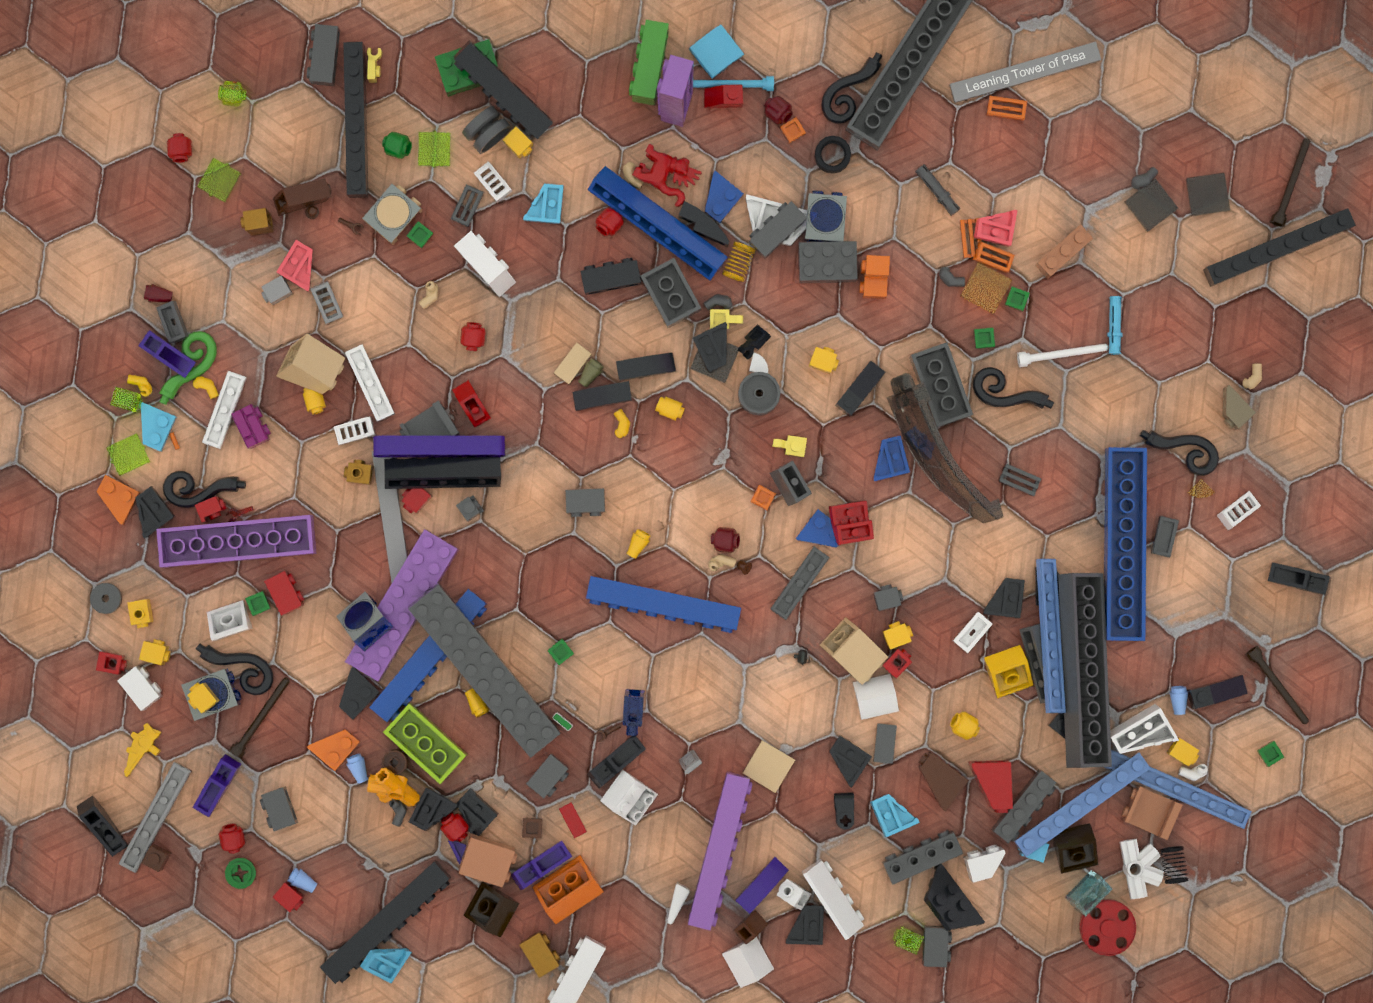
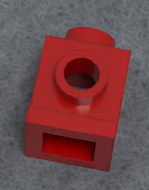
M214 496L196 504L195 508L201 522L207 523L209 522L207 519L209 517L210 520L220 517V513L225 511L227 506L223 498L220 499L218 496Z
M896 649L882 667L897 679L912 663L909 659L911 655L904 649L901 651ZM897 658L901 660L899 666L894 664V660Z
M99 651L96 671L121 675L122 671L125 672L127 667V660H124L125 655ZM113 659L117 662L115 667L111 666Z

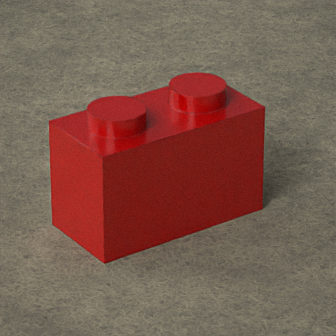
M283 571L264 581L281 616L304 606L303 601L305 598L300 590L297 591L294 585L296 580L292 573L289 574L288 571Z

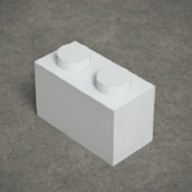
M135 666L117 681L137 707L144 711L162 697L160 693L162 690L156 682H151L148 678L150 674L144 667Z

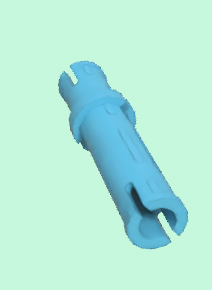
M1110 296L1109 332L1107 333V337H1109L1108 354L1119 355L1121 354V337H1123L1121 332L1122 297Z

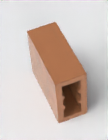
M470 834L458 872L461 875L503 888L504 883H508L510 879V865H514L517 858L515 847Z

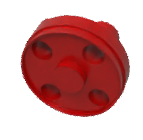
M1101 899L1086 907L1080 918L1079 931L1083 942L1093 952L1104 956H1114L1124 952L1132 944L1136 935V921L1130 909L1121 902L1113 899ZM1098 908L1099 915L1095 918L1091 917V910ZM1120 910H1126V917L1120 920L1118 918V912ZM1092 935L1098 937V941L1094 945L1089 944V938ZM1119 937H1124L1125 944L1118 947L1116 940Z

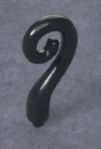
M876 52L873 58L869 57L864 66L858 72L835 81L827 88L821 104L823 114L827 120L839 124L849 121L854 116L856 104L851 96L840 95L835 100V105L840 106L842 103L848 105V110L844 114H837L832 110V99L841 89L872 78L882 66L880 63L881 54Z
M983 368L973 378L975 395L989 406L1010 407L1029 403L1041 409L1044 406L1051 409L1054 404L1053 401L1048 399L1049 395L1034 390L1023 391L1006 397H994L988 394L983 389V381L988 376H995L998 379L996 385H989L988 390L990 392L999 393L1005 388V375L997 368Z
M1142 430L1139 435L1145 439L1144 443L1156 449L1166 450L1185 445H1197L1203 448L1209 456L1208 463L1203 467H1198L1194 464L1196 457L1202 458L1204 456L1203 451L1194 449L1186 456V466L1195 475H1208L1218 466L1219 456L1217 449L1208 439L1202 436L1179 435L1164 437L1152 430L1149 433Z
M185 471L171 473L163 484V492L167 500L181 508L195 507L196 504L210 499L220 492H238L239 488H246V481H240L239 477L230 476L216 480L194 497H179L173 491V484L176 480L184 479L186 481V486L179 489L182 495L190 494L195 487L194 478Z
M201 643L197 646L196 650L201 653L200 658L211 664L231 665L248 663L258 667L263 673V681L258 686H251L248 683L249 677H258L259 673L257 670L248 668L241 673L240 685L246 693L261 695L272 687L273 671L263 658L250 653H222L210 645L205 647Z

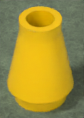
M637 529L636 532H633L626 554L637 559L641 551L650 542L649 538L651 536L645 531Z
M473 688L465 692L472 715L478 718L489 711L486 703Z

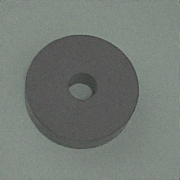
M102 583L92 590L90 603L99 613H113L122 603V594L117 586L110 583ZM104 595L109 596L108 602L103 600Z

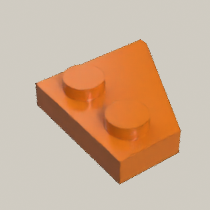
M108 475L104 476L96 491L121 525H124L136 502L135 497L141 493Z
M345 729L312 743L307 748L331 769L336 771L361 741Z

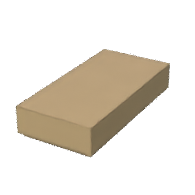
M576 342L554 374L567 384H570L592 354Z

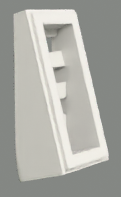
M489 161L474 172L475 176L497 203L512 192V189ZM489 168L491 171L482 178L481 174ZM493 174L496 176L488 183L485 182ZM499 180L500 183L491 189L490 186ZM503 185L504 189L495 194L494 192Z
M370 416L334 426L338 445L376 436ZM362 423H366L368 433H364ZM355 425L359 426L361 435H357ZM348 427L352 428L354 437L350 438ZM343 428L346 435V439L344 440L342 438V434L340 431V429Z
M1248 491L1217 514V517L1226 529L1230 530L1261 505L1252 493ZM1244 499H1246L1252 506L1251 509L1245 503ZM1239 503H1240V505L1243 507V509L1246 511V513H1244V512L1242 511V509L1239 507V505H1238ZM1232 508H1233V509L1236 511V513L1239 515V518H1238V517L1235 515V513L1232 511Z
M678 882L675 885L668 915L669 924H673L690 893L689 888Z

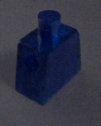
M625 690L623 725L627 726L626 735L637 736L638 726H642L645 690Z

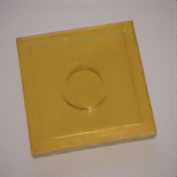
M978 262L960 297L994 314L1012 279Z

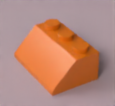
M581 855L532 887L545 912L555 924L604 892Z

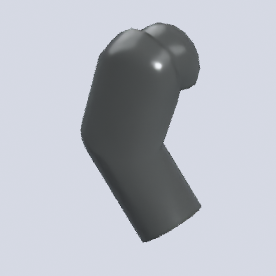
M1151 167L1146 173L1136 175L1132 178L1131 186L1134 189H1139L1149 185L1158 174V170Z
M948 267L940 269V279L947 286L965 287V277H954Z
M716 294L703 302L707 310L712 309L716 305L723 306L724 309L728 310L733 305L729 296Z
M392 799L389 802L390 807L395 812L392 824L400 827L407 810L403 802Z

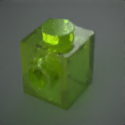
M901 926L900 930L896 929L892 939L895 940V946L917 955L924 936Z

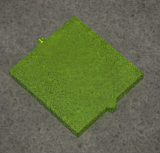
M435 130L433 132H419L418 166H432L433 168H436V166H450L451 133L436 132Z
M213 158L197 187L209 193L210 197L214 196L225 202L241 173L229 167L228 163L224 164Z
M137 433L106 447L112 459L111 463L114 464L119 476L150 462L145 451L146 447L142 445Z

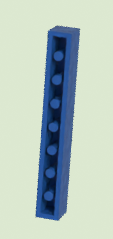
M606 166L594 177L588 191L708 280H711L728 258Z
M590 576L586 599H590L589 603L601 605V602L609 603L608 607L619 609L620 606L627 607V611L638 613L639 610L646 611L647 616L657 617V614L665 615L664 619L676 621V618L684 619L683 623L695 625V622L703 623L702 627L709 629L718 626L721 627V631L728 633L737 630L741 608L593 576Z
M470 589L456 603L473 625L472 621L477 616L480 618L487 610L485 608L487 603ZM430 635L369 707L386 722L394 721L401 713L398 710L402 705L406 707L413 699L412 693L415 690L419 692L425 685L423 680L427 675L431 677L438 669L436 667L437 663L440 660L444 662L447 658Z

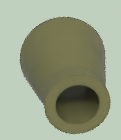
M591 358L590 361H587L578 382L588 388L603 372L604 366Z

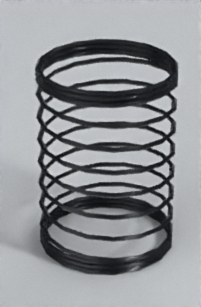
M1183 846L1167 847V848L1160 849V852H1161V855H1166V856H1170V855H1180V854H1184V853H1175V854H1162V853H1169V852L1181 851V850H1184V847H1183ZM1177 857V858H1171V859H1164V861L1172 860V859H1182V858H1185V857ZM1179 861V862H1173V863H1163V864L1168 865V864L1184 863V862H1186V861ZM1180 865V866H1174V867H1164V868H1166V869L1178 868V867H1185V866H1187V865ZM1187 869L1176 870V871H1164V872H1167V873H1171V872H1181V871H1186ZM1185 873V874H1177V875H1165V874H1164V876H1168V877L1187 875V873ZM1187 877L1164 879L1165 884L1189 881Z

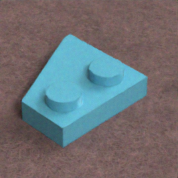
M544 184L540 193L532 202L527 214L524 215L523 220L560 224L564 186Z
M142 402L143 444L162 452L177 417Z

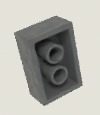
M857 241L799 242V283L856 282Z
M675 258L640 276L667 328L701 311V306Z

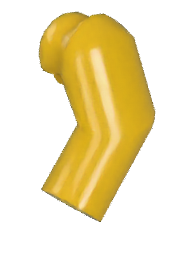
M128 375L127 384L137 385L142 396L147 397L152 393V386L146 377Z
M199 376L193 380V386L196 389L202 388L207 390L210 399L219 396L211 379Z

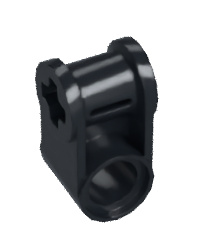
M834 793L836 824L841 829H850L854 825V793ZM844 815L850 819L847 826L840 823V819H843Z

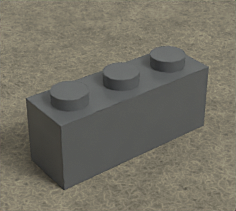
M315 24V29L311 30L313 48L309 49L311 67L307 68V78L311 84L335 86L340 38L338 26Z
M792 201L788 204L786 202L777 209L779 213L775 217L769 216L763 222L765 226L761 230L757 228L750 234V245L764 259L807 220V217Z

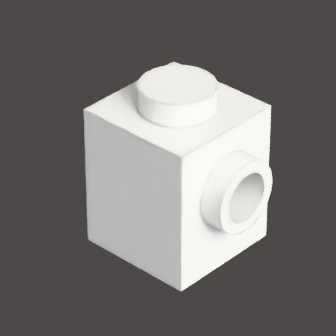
M786 879L780 885L777 896L793 907L802 910L811 893L795 882Z

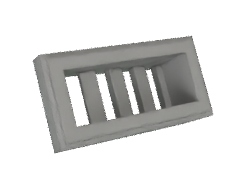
M328 281L310 288L325 324L343 317ZM327 288V292L317 295L316 292ZM330 295V299L320 302L319 299ZM333 302L334 306L323 309V306ZM336 309L337 313L326 316V313Z
M691 750L679 759V763L685 773L689 774L702 764V760L694 750Z

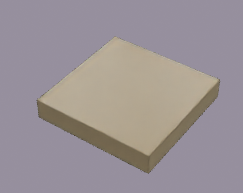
M762 740L744 769L743 774L776 793L795 759Z

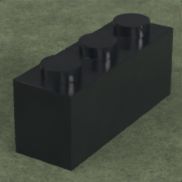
M626 258L622 259V263L614 264V261L603 263L602 267L595 268V265L584 267V270L581 271L585 295L642 285L637 260Z

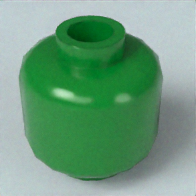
M391 132L388 136L384 137L382 146L386 155L402 159L410 154L412 142L407 135Z

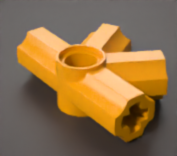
M381 768L376 775L370 774L367 792L376 793L381 802L387 803L395 799L411 807L419 802L420 799L417 791L407 784L408 779L406 777L395 775L387 768Z

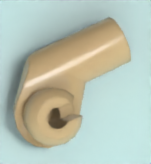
M628 162L623 166L622 170L624 179L640 190L644 183L632 177L635 165L632 162Z
M433 281L426 283V297L419 301L423 309H426L438 299L439 288Z
M1252 364V375L1249 379L1245 378L1242 382L1245 389H1254L1261 382L1262 364Z
M718 554L710 559L708 567L711 571H717L723 565L734 568L737 559L724 554Z

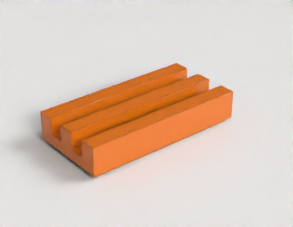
M989 96L987 116L1025 120L1027 101ZM993 101L1023 106L1022 108L995 105L992 103ZM998 109L1021 113V115L996 112L991 110Z
M979 218L960 220L963 259L973 258L976 255L972 223H975L976 227V221ZM965 224H968L971 254H967ZM977 239V247L978 243L982 242V240Z
M979 242L973 260L1009 273L1015 255L984 242ZM983 248L1008 257L1009 260L1007 261L982 250ZM982 255L995 261H998L1000 263H1003L1006 265V267L983 259L980 256Z

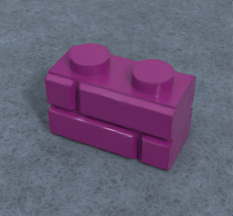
M250 404L231 414L247 449H252L270 440L269 435L271 431L267 424L263 425L260 419L263 415L258 406L255 407L253 404Z

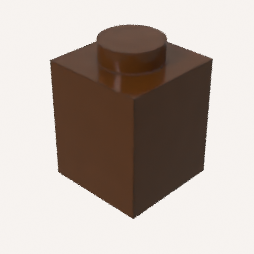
M153 844L149 847L142 864L160 872L165 867L171 852Z
M754 910L733 931L745 944H748L760 934L768 923Z

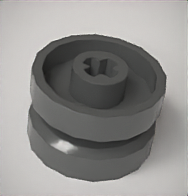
M490 106L478 114L462 132L468 141L475 140L473 146L479 154H483L491 149L511 129L510 124L505 119L498 120L500 113L494 106Z
M751 373L740 384L738 391L739 403L750 414L757 416L766 415L773 411L779 402L780 386L776 379L768 373ZM757 390L763 392L761 397L756 396Z

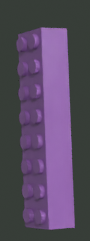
M670 54L669 60L665 59L663 65V79H659L657 86L658 115H661V121L683 127L693 94L694 61Z
M313 515L156 529L159 566L161 568L317 554Z
M424 529L377 607L383 617L359 637L345 662L374 680L381 681L417 621L408 610V606L435 584L440 583L459 549Z
M728 771L726 773L691 906L688 925L706 930H711L712 926H716L718 913H715L716 907H721L723 895L720 894L721 888H726L728 876L725 875L726 869H731L733 857H730L731 850L735 851L738 840L735 838L736 832L741 830L743 821L740 819L741 813L745 814L748 803L745 801L746 794L750 795L752 782H749L750 778Z

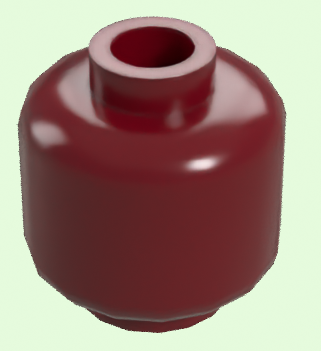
M780 96L769 98L764 104L765 116L777 125L787 123L792 117V105Z
M719 527L711 535V544L714 545L715 550L718 552L732 553L735 549L739 548L740 534L734 528Z

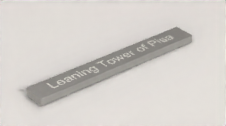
M1092 42L951 83L949 86L954 103L1092 64L1101 61L1097 43Z

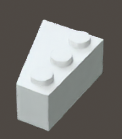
M470 231L454 247L500 297L516 281L507 271L509 266L502 259L500 261L497 260L496 256L498 254L491 247L486 248L484 245L486 241L479 234L475 236Z
M1156 704L1110 730L1111 744L1120 754L1144 749V747L1161 745L1166 742L1179 741L1163 711Z

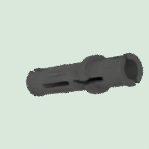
M925 164L915 171L938 199L937 202L945 207L950 216L961 209L950 196L951 193L942 187Z

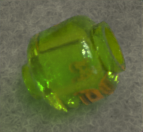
M224 81L222 85H219L218 100H221L223 105L238 107L242 101L246 100V89H243V85L240 82Z

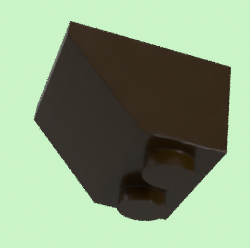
M1090 823L1067 828L1053 838L1061 874L1098 865L1096 839Z
M481 882L464 916L485 932L501 937L519 903L496 888Z

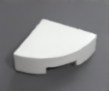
M753 353L749 372L768 373V365L761 355Z

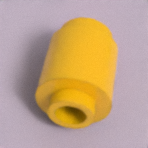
M304 388L303 397L307 412H312L313 415L322 413L326 407L323 394Z
M660 397L655 411L659 412V415L676 421L677 418L681 419L685 408L682 407L683 403L669 397Z

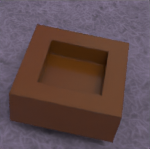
M523 818L522 838H542L543 818Z

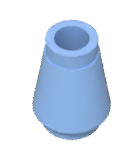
M1186 686L1171 687L1169 694L1174 714H1186L1185 710L1188 699Z
M361 753L348 757L346 765L357 783L367 781L365 759L361 756Z
M295 868L287 880L291 883V886L309 891L310 893L314 891L318 884L301 868L299 870Z

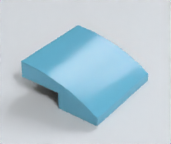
M721 24L689 48L711 79L726 70L728 66L744 55Z

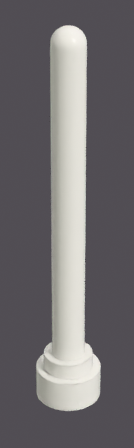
M1098 344L1030 354L1025 351L1017 352V361L1019 368L1027 367L1028 364L1035 361L1107 351L1109 346L1107 344Z

